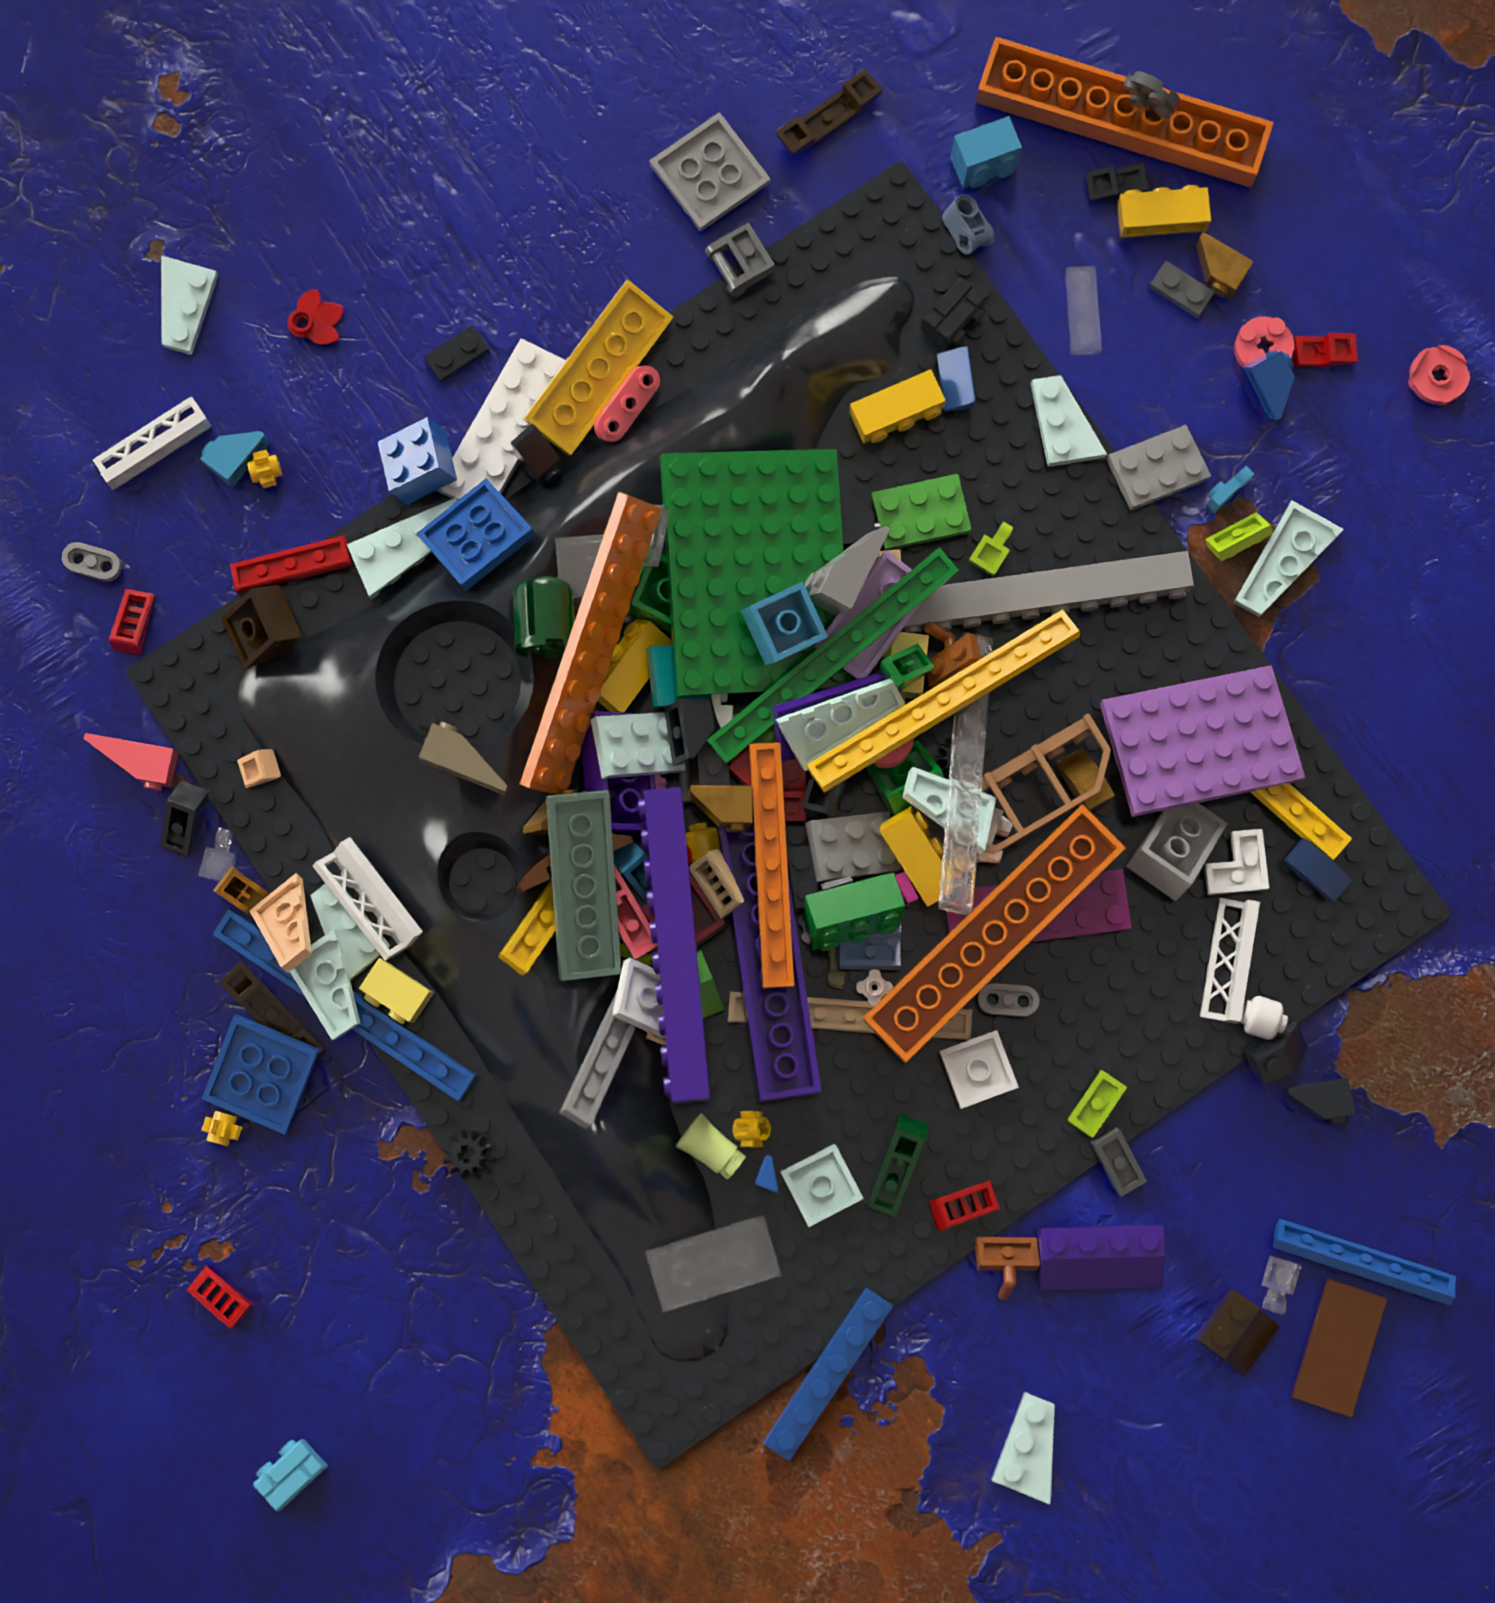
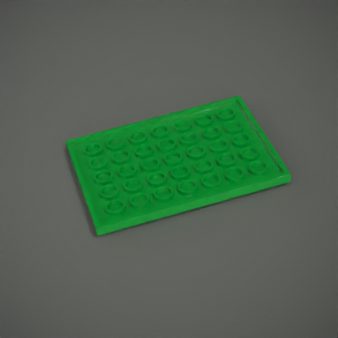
M837 449L661 454L660 464L675 696L766 692L816 650L814 648L816 643L775 663L765 665L740 610L798 583L803 582L805 585L811 573L815 574L824 565L843 552ZM814 605L826 631L838 614L833 615ZM841 669L818 689H829L852 681V675Z

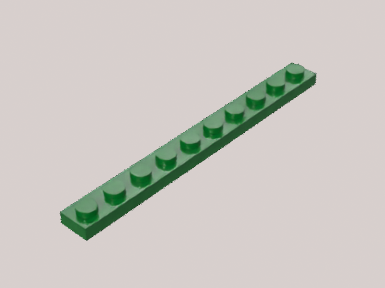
M939 547L712 735L707 742L721 759L728 764L774 725L772 706L812 694L959 572L958 568Z

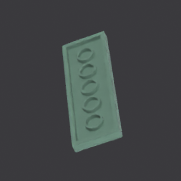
M609 791L546 796L559 979L565 981L621 974Z

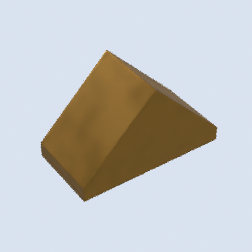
M232 866L213 890L251 918L253 917L250 910L270 894Z

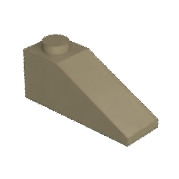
M441 722L440 725L432 723L420 752L419 762L505 795L507 785L461 734L456 733L458 728L445 722Z

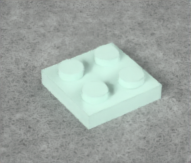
M836 1144L780 1172L808 1227L864 1199Z

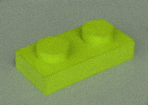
M1255 512L1205 540L1208 549L1221 561L1235 556L1240 551L1261 542L1272 535L1273 532L1271 525Z
M1100 1070L1066 1121L1090 1138H1093L1127 1087L1103 1070Z

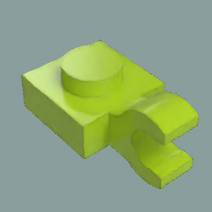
M1003 522L993 539L984 535L970 557L969 562L994 577L1010 552V549L1003 545L1011 535L1013 527Z

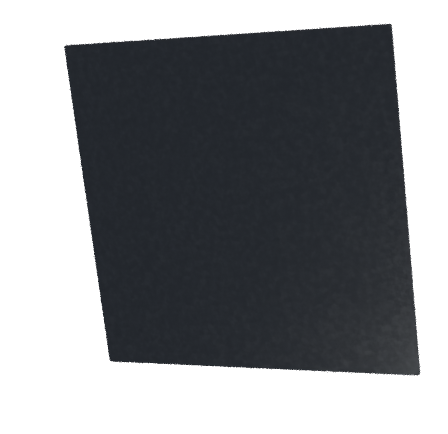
M903 161L896 162L767 247L766 251L774 262L777 271L746 288L745 292L740 296H731L727 290L728 284L724 277L668 312L673 316V319L638 364V366H651L659 374L660 384L651 399L623 437L617 441H602L597 437L593 425L572 455L567 456L547 440L560 457L564 467L559 479L552 484L548 483L545 487L541 488L518 464L501 495L532 527L536 536L467 591L462 588L431 552L425 557L423 562L416 567L415 565L401 575L400 579L392 585L388 584L379 591L380 594L370 599L350 553L352 566L278 584L302 635V638L287 652L244 670L221 619L246 594L242 593L127 669L128 677L201 787L209 790V799L271 892L276 890L295 873L303 879L311 945L325 936L311 899V895L323 886L325 882L313 868V865L316 861L333 853L338 845L349 837L423 931L410 947L387 960V962L434 992L415 1023L406 1020L403 1025L477 1074V1077L463 1099L457 1101L375 1044L373 1045L441 1148L443 1146L453 1147V1144L448 1140V1136L453 1135L459 1140V1129H464L467 1137L471 1128L477 1129L476 1140L482 1134L488 1136L482 1145L493 1144L494 1149L485 1152L486 1156L494 1157V1162H483L489 1169L487 1173H483L477 1168L478 1179L473 1180L468 1171L467 1178L463 1181L652 1465L657 1469L663 1468L817 1360L866 1287L894 1306L975 1249L974 1242L977 1237H993L1100 1162L1090 1142L1116 1127L1121 1130L1126 1142L1130 1141L1246 1059L1242 1047L1260 1037L1246 1033L1244 1024L1240 1022L1233 1024L1200 1017L1220 898L1240 902L1247 900L1260 902L1244 1004L1247 1000L1251 1001L1256 996L1280 1002L1283 1005V1015L1288 1016L1287 1024L1295 1020L1300 1022L1440 924L1450 915L1447 906L1274 669L1273 672L1305 774V778L1302 781L1290 784L1352 838L1333 860L1352 879L1351 883L1335 902H1328L1310 882L1302 881L1284 862L1285 858L1302 838L1251 792L1199 803L1228 824L1192 885L1177 901L1126 867L1162 811L1132 817L1100 702L1103 699L1270 666V663L1189 554L1194 586L1187 593V596L1178 599H1169V595L1159 596L1156 601L1149 603H1140L1139 599L1128 601L1127 605L1121 607H1110V603L1098 605V609L1092 611H1081V608L1069 609L1067 616L1080 632L1079 638L914 738V742L919 740L935 761V758L942 756L936 750L938 746L946 747L944 743L946 737L951 738L955 743L957 733L962 735V742H966L969 735L973 736L971 746L977 743L982 744V748L976 754H986L985 761L978 762L984 766L983 772L974 771L977 776L975 781L984 777V774L991 773L1030 750L1035 744L1042 743L1081 720L1088 713L1111 749L1104 777L1115 796L1111 801L1091 811V813L1126 847L1104 871L1123 869L1132 929L1029 943L988 983L1024 985L1033 988L1039 996V1006L1033 1014L1027 1017L990 1015L983 1012L977 1001L979 992L962 1008L972 1009L971 1039L997 1030L1019 1088L960 1109L939 1051L967 1040L931 1038L905 1064L877 1034L812 1029L822 1092L818 1095L757 1103L746 1024L728 1023L730 991L741 992L728 914L723 918L726 927L696 947L697 952L702 951L725 1009L703 1019L710 1101L673 1104L671 1097L666 1098L664 1078L670 1077L669 1066L663 1067L661 1046L666 1045L646 1039L647 1031L636 1027L591 1126L584 1129L560 1113L618 989L621 974L561 981L558 973L556 931L528 972L523 976L498 957L552 879L551 866H549L546 870L551 879L521 893H518L516 889L526 873L550 854L549 835L523 834V827L545 802L546 796L557 794L531 789L520 785L563 658L545 659V655L528 653V658H523L515 654L513 592L515 587L526 579H536L542 576L559 578L569 583L573 589L576 620L619 492L662 508L659 524L655 528L649 551L655 550L666 556L661 454L837 449L839 486H843L874 513V522H877L871 497L872 492L958 474L972 529L971 533L893 549L900 550L901 562L913 570L940 547L959 570L957 574L943 585L1187 551L1153 503L1130 510L1106 460L1107 456L1115 451L1072 392L1071 394L1107 455L1105 458L1047 466L1031 381L1060 375L972 254H964L959 250L955 239L943 222L942 213ZM741 266L733 270L737 277L744 274ZM962 277L973 289L978 290L985 296L986 302L983 309L986 312L976 324L972 322L968 324L965 328L967 334L958 345L952 343L947 349H944L920 329L922 318L956 280ZM960 347H968L975 395L974 408L946 412L943 409L939 416L930 420H926L925 417L914 422V426L905 431L899 432L898 429L887 433L888 436L879 442L872 443L871 440L866 443L862 442L849 414L851 403L930 369L941 389L937 354ZM645 375L643 377V383L647 386L650 380L649 377ZM628 398L626 400V407L630 409L633 403L632 400ZM612 421L608 426L611 432L615 430V424ZM436 490L407 504L392 494L323 540L345 535L349 544L452 500V498ZM1005 522L1013 527L1011 535L1003 545L1010 549V552L993 577L970 563L969 559L984 535L993 539L1002 523ZM1051 612L1040 613L1038 618L1023 620L1022 616L1010 617L1009 622L993 624L992 620L981 621V625L972 628H964L963 624L951 626L952 629L948 631L954 634L955 642L968 633L976 636L982 659L1053 615ZM627 613L620 631L619 641L616 645L624 637L626 627L631 622L640 618ZM658 628L672 640V634ZM922 630L921 634L929 635L927 657L930 659L944 650V643ZM884 655L869 675L880 672L881 661L886 658ZM927 674L924 675L922 694L932 689L929 686ZM650 678L624 713L664 712V707H653ZM818 689V690L814 691L813 693H816V692H819V691H822V690H825V689ZM764 692L728 694L727 702H721V705L733 706V714H739ZM905 698V705L914 699ZM598 701L596 702L593 712H610ZM714 715V727H715V729L713 730V732L711 733V735L708 737V739H709L712 735H714L718 730H720L719 727H718V725H717V722H716V719H715V715ZM441 722H445L458 728L456 733L461 734L507 785L505 795L419 762V755L432 723L440 725ZM1091 731L1089 732L1091 737L1082 743L1075 745L1073 741L1064 746L1065 752L1052 760H1049L1048 757L1045 758L1070 801L1075 798L1055 762L1082 748L1099 767L1103 751ZM272 749L281 776L275 780L246 788L237 760L257 750ZM581 753L576 761L571 775V782L567 790H576L577 793H583L585 790ZM956 753L954 762L958 765L960 762L961 765H965L964 762L967 757L964 754L959 756V753ZM696 754L693 759L689 760L690 785H699L698 754ZM1037 762L1039 767L1025 776L1022 772L1011 778L1013 783L1000 790L1023 829L1064 806L1039 762ZM866 768L848 778L836 818L889 811ZM806 770V787L810 785L808 781L811 780V774L808 770ZM678 773L660 774L662 778L666 779V788L679 787ZM729 773L730 786H743ZM950 773L944 774V778L948 779ZM965 775V776H966V782H965L964 786H969L970 784H972V783L975 782V781H971V780L967 777V775ZM955 776L953 782L960 784L959 776ZM989 790L988 792H986V794L995 797V795H994V793L992 792V790ZM996 798L994 808L1002 810V816L1009 820V818L1007 817L1006 813L1004 812L1003 808L1001 807L1000 803ZM694 802L683 804L685 833L690 832V825L703 822L707 823V828H716V824ZM1079 805L1003 849L999 863L969 861L966 859L967 852L956 863L961 873L958 890L1000 885L1079 808ZM806 813V821H785L786 849L808 846L809 841L805 823L819 819L811 818ZM1013 825L1007 837L995 834L992 844L997 845L1016 834L1017 832ZM1262 829L1269 889L1207 895L1204 865L1233 861L1230 833L1232 831ZM642 835L631 836L634 843L644 851ZM334 861L326 865L331 874L341 877V870ZM710 866L708 870L709 872H712L713 869ZM901 866L900 871L894 872V875L904 872L903 867ZM885 874L852 878L855 883ZM717 876L713 878L714 883L719 881ZM625 881L639 907L644 906L646 903ZM914 885L913 887L919 899L917 902L904 907L901 920L900 970H879L881 977L886 982H890L893 988L948 935L944 899L942 898L934 904L927 906ZM346 886V890L353 899L359 900V893L354 888ZM724 886L718 889L719 894L725 891ZM727 897L723 899L724 905L728 904ZM1225 906L1223 918L1230 927L1240 922L1242 909ZM364 910L371 921L377 924L378 918L375 914ZM803 912L794 913L807 997L868 1002V999L863 994L857 992L856 985L859 981H864L871 970L839 969L838 945L835 948L836 970L845 972L844 985L842 989L830 987L827 984L829 972L828 951H822L821 949L813 951L811 944L802 940L803 929L798 921ZM1223 925L1221 929V934L1227 931ZM1239 927L1233 930L1236 936L1238 935ZM383 934L392 945L391 948L398 945L392 936ZM1229 934L1219 941V948L1225 957L1235 952L1236 943ZM1218 954L1216 964L1222 961ZM620 956V960H621V970H622L623 961L627 959V958H625V957H623V956ZM1234 956L1228 960L1232 966ZM377 960L350 981L352 990L361 997H364L366 993L360 990L359 987ZM1223 963L1215 969L1214 978L1222 987L1230 981L1231 972ZM1213 984L1211 994L1217 990ZM872 985V990H877V986ZM1229 986L1224 989V992L1226 993L1227 996H1228ZM1218 993L1210 999L1208 1012L1225 1015L1226 1002ZM990 994L987 997V1001L991 1005H996L998 998L996 995ZM1024 996L1018 998V1005L1027 1007L1028 999ZM380 1004L378 1007L387 1014L391 1011L383 1004ZM1100 1070H1103L1125 1085L1127 1089L1095 1136L1090 1138L1066 1120ZM741 1111H762V1117L768 1119L771 1132L767 1140H762L763 1147H741V1141L735 1139L732 1127L734 1121L741 1118ZM701 1113L719 1132L737 1146L736 1150H739L746 1156L728 1180L719 1172L716 1174L690 1154L675 1147L685 1131ZM901 1113L928 1123L929 1127L926 1140L896 1217L871 1209L867 1207ZM836 1144L864 1199L808 1227L780 1172ZM469 1145L465 1147L466 1152L462 1153V1158L468 1159L467 1163H470L471 1156L475 1155L474 1149H468ZM445 1152L447 1157H451V1153ZM767 1155L772 1157L778 1189L777 1194L760 1188L755 1184L764 1158ZM989 1180L991 1181L1000 1210L948 1229L938 1230L929 1201ZM981 1190L977 1191L980 1203L984 1209L987 1206ZM968 1194L966 1195V1199L968 1201L972 1213L975 1212V1210L970 1199V1196ZM955 1199L954 1203L959 1217H961L963 1214L958 1200ZM944 1203L949 1220H951L946 1204Z

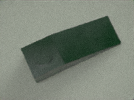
M900 1113L867 1207L896 1217L926 1140L928 1123Z

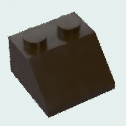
M279 585L250 589L221 617L244 670L287 652L302 638L299 627Z
M1229 1289L1194 1340L1245 1377L1280 1326L1236 1290Z

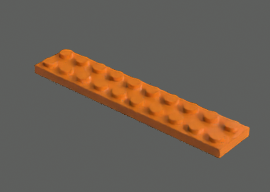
M618 493L520 785L559 795V791L567 790L569 787L573 769L581 753V746L586 731L591 723L590 716L600 697V690L605 675L610 668V661L615 646L619 641L625 616L629 612L630 602L635 587L639 582L642 566L649 553V546L655 528L659 524L662 508L632 496Z

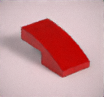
M1328 333L1324 337L1296 336L1293 338L1294 368L1331 367L1356 364L1358 362L1356 334Z
M790 758L782 763L785 821H806V812L801 805L804 802L803 797L806 796L804 793L806 792V771L801 768L796 758Z

